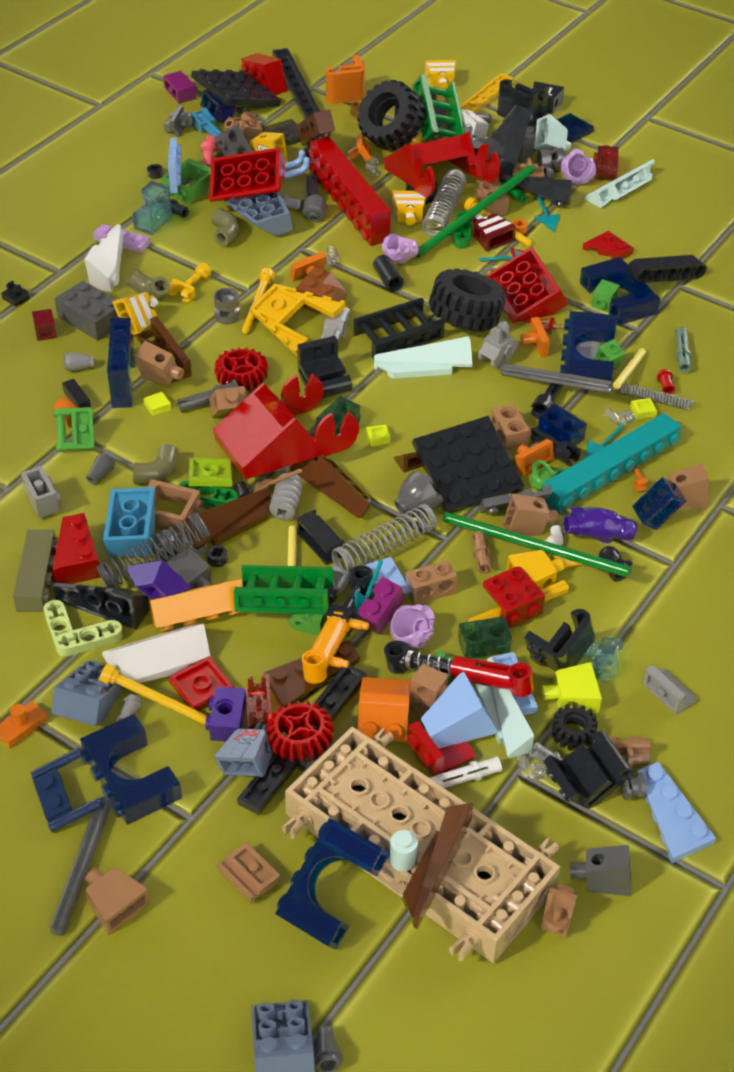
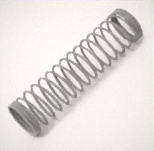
M451 169L446 172L422 223L424 232L429 236L433 237L440 231H434L429 228L427 222L435 229H444L451 218L466 184V177L460 170ZM449 175H457L462 179V181L456 177ZM448 178H455L459 180L461 185L457 181L450 180ZM447 181L456 182L459 185V187L453 183H448ZM431 219L440 222L441 225L434 223ZM429 220H430L433 224L438 225V226H443V227H441V228L434 227V226H432V225L430 224ZM425 224H426V226L428 227L429 230H431V231H433V232H437V233H431L430 231H428V230L426 229V227H425Z
M419 505L417 508L407 511L406 514H402L400 517L384 523L383 526H378L377 529L361 535L360 538H355L354 541H349L348 544H343L342 547L333 549L332 560L334 565L348 572L353 568L352 563L354 567L357 566L350 554L349 547L354 551L360 565L367 564V561L372 562L373 558L378 559L379 555L384 556L385 552L390 553L391 549H396V546L401 547L402 543L407 544L408 540L412 541L414 538H418L419 534L424 535L425 532L435 529L437 526L436 516L428 505ZM418 508H423L427 512V514L430 517L432 527L425 513ZM412 513L416 516L420 527L423 529V533L419 532L417 524L412 519ZM422 514H423L424 517L426 518L428 524L425 522V520H424ZM406 516L411 519V523L416 532L418 533L417 536L413 534V531L406 520ZM401 520L405 522L409 533L412 535L411 539L408 538L405 529L401 525ZM395 522L400 526L406 542L402 541L400 533L395 528ZM389 525L394 528L395 534L401 542L400 545L396 543L393 534L390 532ZM384 529L388 531L392 542L395 544L394 548L390 546L384 534ZM378 531L383 535L389 551L385 550L382 541L378 537ZM372 534L377 538L383 554L379 553L372 539ZM366 537L372 542V545L375 551L377 552V557L373 555L369 545L367 544ZM361 541L366 545L372 557L371 560L367 558L365 551L361 547ZM355 544L360 548L362 555L366 560L365 563L361 561V558L355 549ZM337 552L342 556L347 570L340 563Z

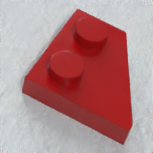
M610 231L584 242L582 248L585 251H588L590 248L598 250L599 255L609 256L616 260H622L632 255L634 250L632 246Z

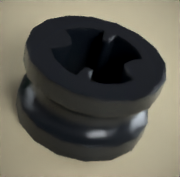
M160 164L149 165L147 167L148 177L151 179L161 178L163 176L162 166Z
M214 545L208 549V563L211 566L222 567L227 563V549L224 546Z

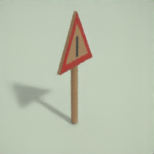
M555 317L540 319L544 330L548 333H551L552 328L589 331L587 327L553 324ZM524 321V323L530 325L531 321Z

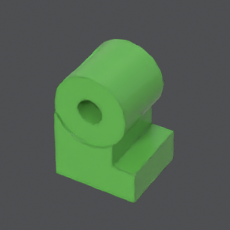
M292 613L289 624L296 630L318 636L326 622V615Z

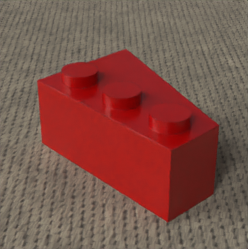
M260 53L241 58L242 70L247 71L251 77L256 78L269 91L274 92L276 95L287 92L281 59Z
M85 512L62 517L53 565L55 583L75 584L101 578L97 569L99 561Z

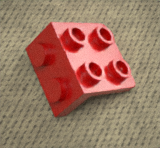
M514 567L483 581V588L501 608L499 624L504 630L518 626L522 622L536 618L543 613L545 594L522 567Z
M418 721L409 725L408 743L432 776L451 771L475 758V752L467 741L438 749Z

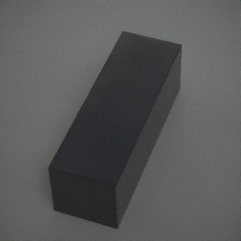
M306 175L307 197L318 194L317 175Z
M74 378L62 383L65 395L79 408L91 407L90 399Z

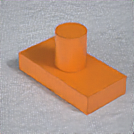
M361 133L356 136V146L347 152L352 160L362 155L365 161L372 158L371 146Z
M322 251L291 264L289 277L295 281L307 276L314 267L324 269L327 256Z
M539 317L531 318L530 332L520 334L521 345L535 344L540 357H548L550 340Z
M545 439L531 448L521 445L515 456L518 474L523 477L532 472V465L537 460H543L546 463L554 460L553 441Z
M32 700L24 706L22 704L13 705L10 709L11 716L0 723V740L9 748L13 747L49 720L48 714Z

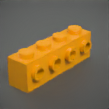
M241 579L191 589L168 597L148 599L153 626L155 628L160 627V630L164 631L173 629L174 624L183 622V625L197 623L196 619L205 617L206 620L219 617V613L228 611V615L240 613L235 612L234 588L243 587Z

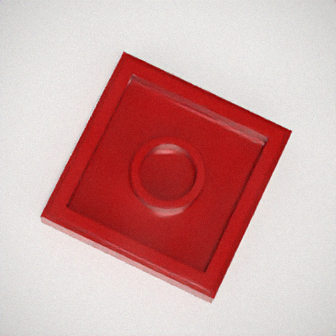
M210 656L168 677L169 683L186 705L197 711L209 706L210 696H215L216 686L235 688Z

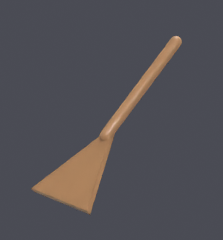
M295 470L274 480L261 478L251 493L262 490L270 484L273 485L301 473L302 470Z

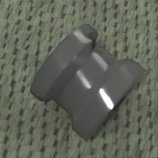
M635 773L634 776H630L620 785L624 800H630L633 796L638 798L646 797L647 787L643 773Z

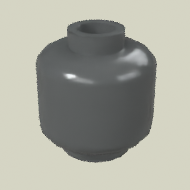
M318 194L308 196L304 202L303 215L312 222L323 220L327 210L326 200Z

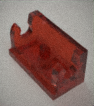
M262 674L261 683L259 684L253 682V677L248 679V689H246L248 729H253L257 722L264 723L267 726L268 719H271L269 674Z

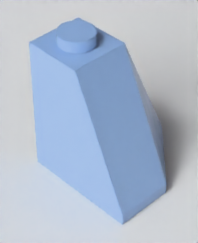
M464 672L455 678L421 718L425 726L424 730L438 749L498 732L489 713Z

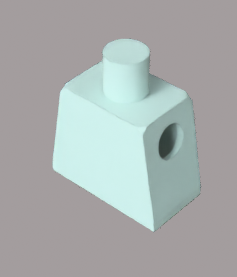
M550 114L537 119L534 149L548 148L552 151L553 148L563 147L565 152H567L571 147V143L567 141V128Z

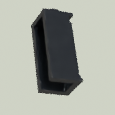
M316 510L297 518V534L325 565L332 563V550L342 547L345 541L340 539L319 515H316ZM337 552L338 558H339V559L342 558V556L340 555V553Z

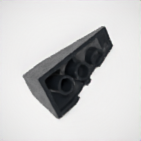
M519 105L513 107L502 121V124L491 134V137L485 143L489 144L488 165L493 152L498 154L500 178L501 174L512 175L532 114L531 110Z
M501 174V180L505 183L515 175ZM527 177L515 186L520 190L555 204L557 207L570 205L573 192L572 180Z
M55 583L53 585L55 599L63 604L107 620H116L121 625L134 630L139 627L150 611L148 596L128 588Z

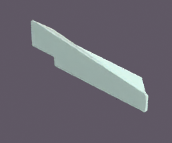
M654 159L587 194L583 198L602 208L610 200H616L652 180L653 174L650 173L651 165L654 164Z
M470 337L396 350L374 356V369L385 370L387 375L393 379L451 375L452 367H472Z
M492 657L487 659L488 662H494ZM475 684L474 689L498 730L494 734L499 745H505L507 757L512 758L528 754L532 750L534 735L510 690Z

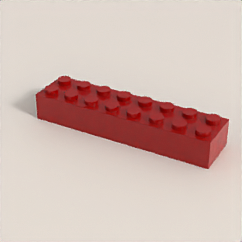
M330 137L310 141V173L317 175L318 183H321L325 192H328L333 202H336L340 211L344 212L348 221H351L354 225L355 230H358L362 235L363 240H366L370 246L383 243L384 238L390 234L391 210Z

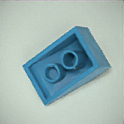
M155 487L111 489L103 537L108 556L118 557L117 555L119 554L121 557H126L124 551L129 556H133L131 547L138 556H142L137 544L141 546L146 556H148L149 553L143 540L154 551L150 537L155 541Z

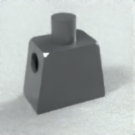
M187 546V550L183 549L181 553H178L166 562L171 569L181 575L191 586L190 590L213 585L210 582L211 572L209 565L190 546Z
M629 845L587 849L586 862H571V879H587L588 891L592 893L631 896Z

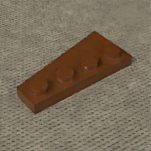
M350 640L342 642L334 657L348 660L351 666H355L360 662V655ZM302 658L264 672V679L280 706L286 708L288 702L293 704L297 700L302 701L315 688L320 689L325 686L327 681L335 677L342 668L328 666L327 678L323 682L309 683L303 677Z

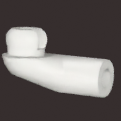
M554 525L550 528L551 536L543 541L562 546L564 540L561 527Z

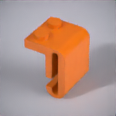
M353 55V64L339 66V71L333 72L332 67L326 69V101L328 103L336 104L361 101L365 95V63L359 55Z
M362 677L359 697L358 731L372 739L381 728H385V735L391 732L394 738L393 741L407 742L411 680Z

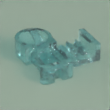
M604 637L601 639L602 644L601 642L594 641L582 658L586 656L593 657L595 660L592 663L596 679L609 681L617 674V654L619 649L623 650V643L621 639ZM605 666L612 667L610 670L604 671Z

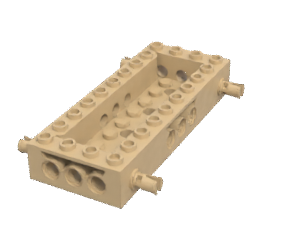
M351 727L285 790L286 815L291 819L281 828L285 835L290 832L291 839H294L303 828H306L402 898L403 892L436 830L440 831L447 807L466 803L385 749L394 739L391 732L385 735V728H381L370 739L354 727ZM356 785H362L366 789L362 792H356L352 788ZM473 808L472 820L461 840V846L425 914L458 938L449 948L452 956L459 952L458 961H463L466 955L474 949L492 963L499 958L547 901L550 888H557L561 866L550 860L559 850L556 842L549 847L550 838H545L543 843L535 850ZM402 813L406 818L404 820H396L393 818V815ZM400 830L412 832L418 840L416 865L409 871H398L390 864V840L392 835ZM486 871L492 877L484 880L479 878L477 874Z

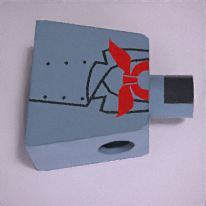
M257 722L253 729L235 730L216 753L214 758L223 775L264 777L273 754V748L268 744L267 726L264 723Z

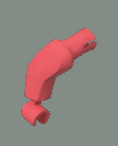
M207 136L206 140L201 144L203 165L210 168L214 152L221 149L217 144L215 136Z

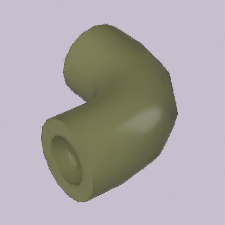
M217 208L212 215V223L220 228L214 232V237L219 245L227 246L238 236L240 224L233 214L222 208Z
M138 269L135 270L126 283L127 286L136 292H147L149 297L154 296L156 299L165 296L170 288L169 281L166 278L158 276L152 279Z
M165 444L158 448L155 461L149 463L134 462L133 483L149 484L151 479L162 481L175 471L178 463V449L173 445Z

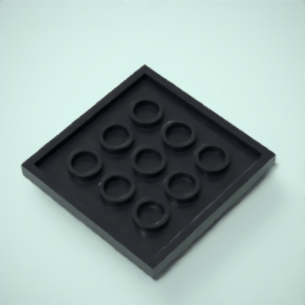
M199 69V71H192L191 77L226 106H280L281 99L274 92L269 91L265 85L260 84L256 78L251 77L247 71L239 70V72H234L232 70L220 71L216 69L207 71Z
M489 415L415 438L412 441V445L426 473L433 480L434 484L432 486L434 490L443 498L441 504L445 512L454 513L478 505L486 498L521 491L525 486Z

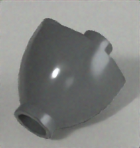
M418 470L413 471L402 483L398 498L394 500V504L401 514H406L407 511H411L422 504H426L434 510L443 502L442 496L432 487L434 484L433 480L427 473L422 475ZM418 508L422 512H426L423 508Z

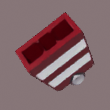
M493 213L486 217L480 214L474 217L473 235L486 252L515 240L516 225Z

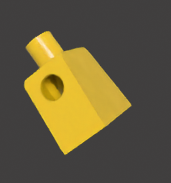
M542 550L508 556L507 570L517 566L522 567L540 589L556 583L557 572L564 570V563L561 558L550 560Z

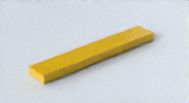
M500 73L460 105V109L478 113L498 97L501 80L510 79L513 84L514 78Z

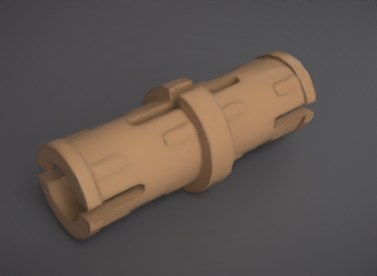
M477 531L472 535L474 545L473 556L477 560L478 571L480 573H488L492 570L490 561L491 551L489 546H487L485 533Z

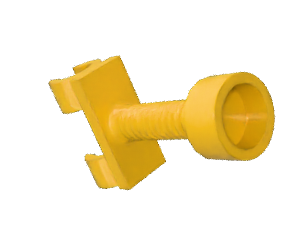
M200 263L195 268V274L185 283L173 279L172 282H169L170 291L167 294L175 296L177 292H180V295L184 296L181 299L186 303L191 302L192 298L196 297L193 285L198 280L206 279L211 275L210 267L205 263Z

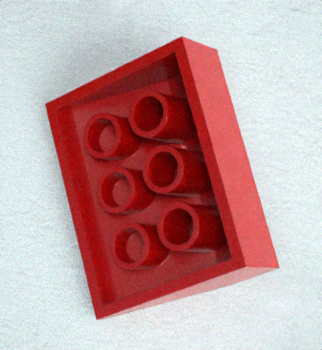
M280 147L211 158L209 201L216 202L279 192L285 177V160Z
M532 246L486 275L503 287L506 294L504 310L512 323L530 320L534 317L553 315L569 305L561 289Z

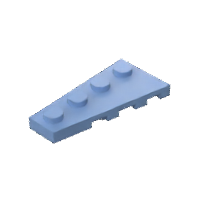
M170 138L168 156L170 193H178V186L181 185V145H177V138Z
M659 762L637 771V773H643L647 787L645 800L646 803H649L652 810V818L657 823L661 832L660 837L663 845L667 847L671 864L715 844L716 837Z

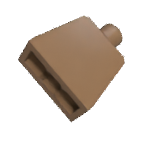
M144 341L134 355L142 379L167 386L173 378L181 380L184 375V369L177 367L174 356L171 353L147 341Z
M241 386L215 390L209 397L212 418L225 417L248 397L246 388Z
M704 464L671 473L669 475V486L657 488L659 500L671 499L676 510L709 507V479Z
M512 494L502 524L506 530L530 537L543 534L546 523L557 522L558 513L556 510H548L545 499L542 497Z
M94 868L86 875L85 879L90 884L85 890L88 903L108 935L150 904L148 890L119 868H112L104 875L98 868Z

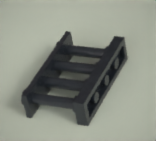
M421 297L355 318L354 335L358 336L365 333L372 341V358L374 359L376 354L422 346L444 339L445 323L441 319L433 322L429 321L423 314L424 299ZM417 317L423 325L413 327L408 319ZM399 322L405 331L396 333L390 325ZM383 328L389 336L379 339L374 330Z

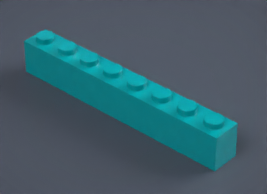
M665 413L657 416L544 482L542 490L543 486L551 485L552 494L545 501L546 504L556 510L557 513L570 508L574 503L585 499L594 491L602 489L606 484L617 480L621 475L632 471L636 466L647 462L651 457L661 454L672 445H676L681 438L682 426Z

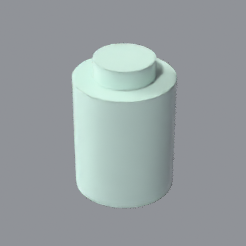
M400 830L392 835L390 840V864L394 869L409 871L416 865L418 840L415 834L407 830Z

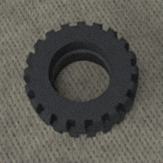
M386 80L381 82V84L373 86L374 88L367 92V96L363 97L362 105L358 109L360 113L357 119L359 129L364 137L381 149L396 150V147L399 149L404 147V144H409L412 141L411 139L418 135L417 132L423 125L421 122L424 120L425 114L423 112L425 109L422 99L405 83L397 80ZM399 104V111L395 119L388 125L383 126L386 113L393 106Z
M447 269L439 273L435 278L429 306L437 318H441V321L449 323L453 327L475 332L480 330L482 332L494 328L499 323L506 301V294L500 284H497L495 280H491L486 275H481L475 271L471 272L467 269Z

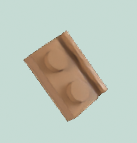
M247 842L226 856V860L222 863H217V870L251 904L255 898L261 897L281 881V875Z

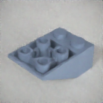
M86 661L54 687L52 714L97 726L108 716L124 687L116 683H109L107 685L99 681L105 666L97 661Z
M308 1000L252 1005L255 1071L315 1072Z

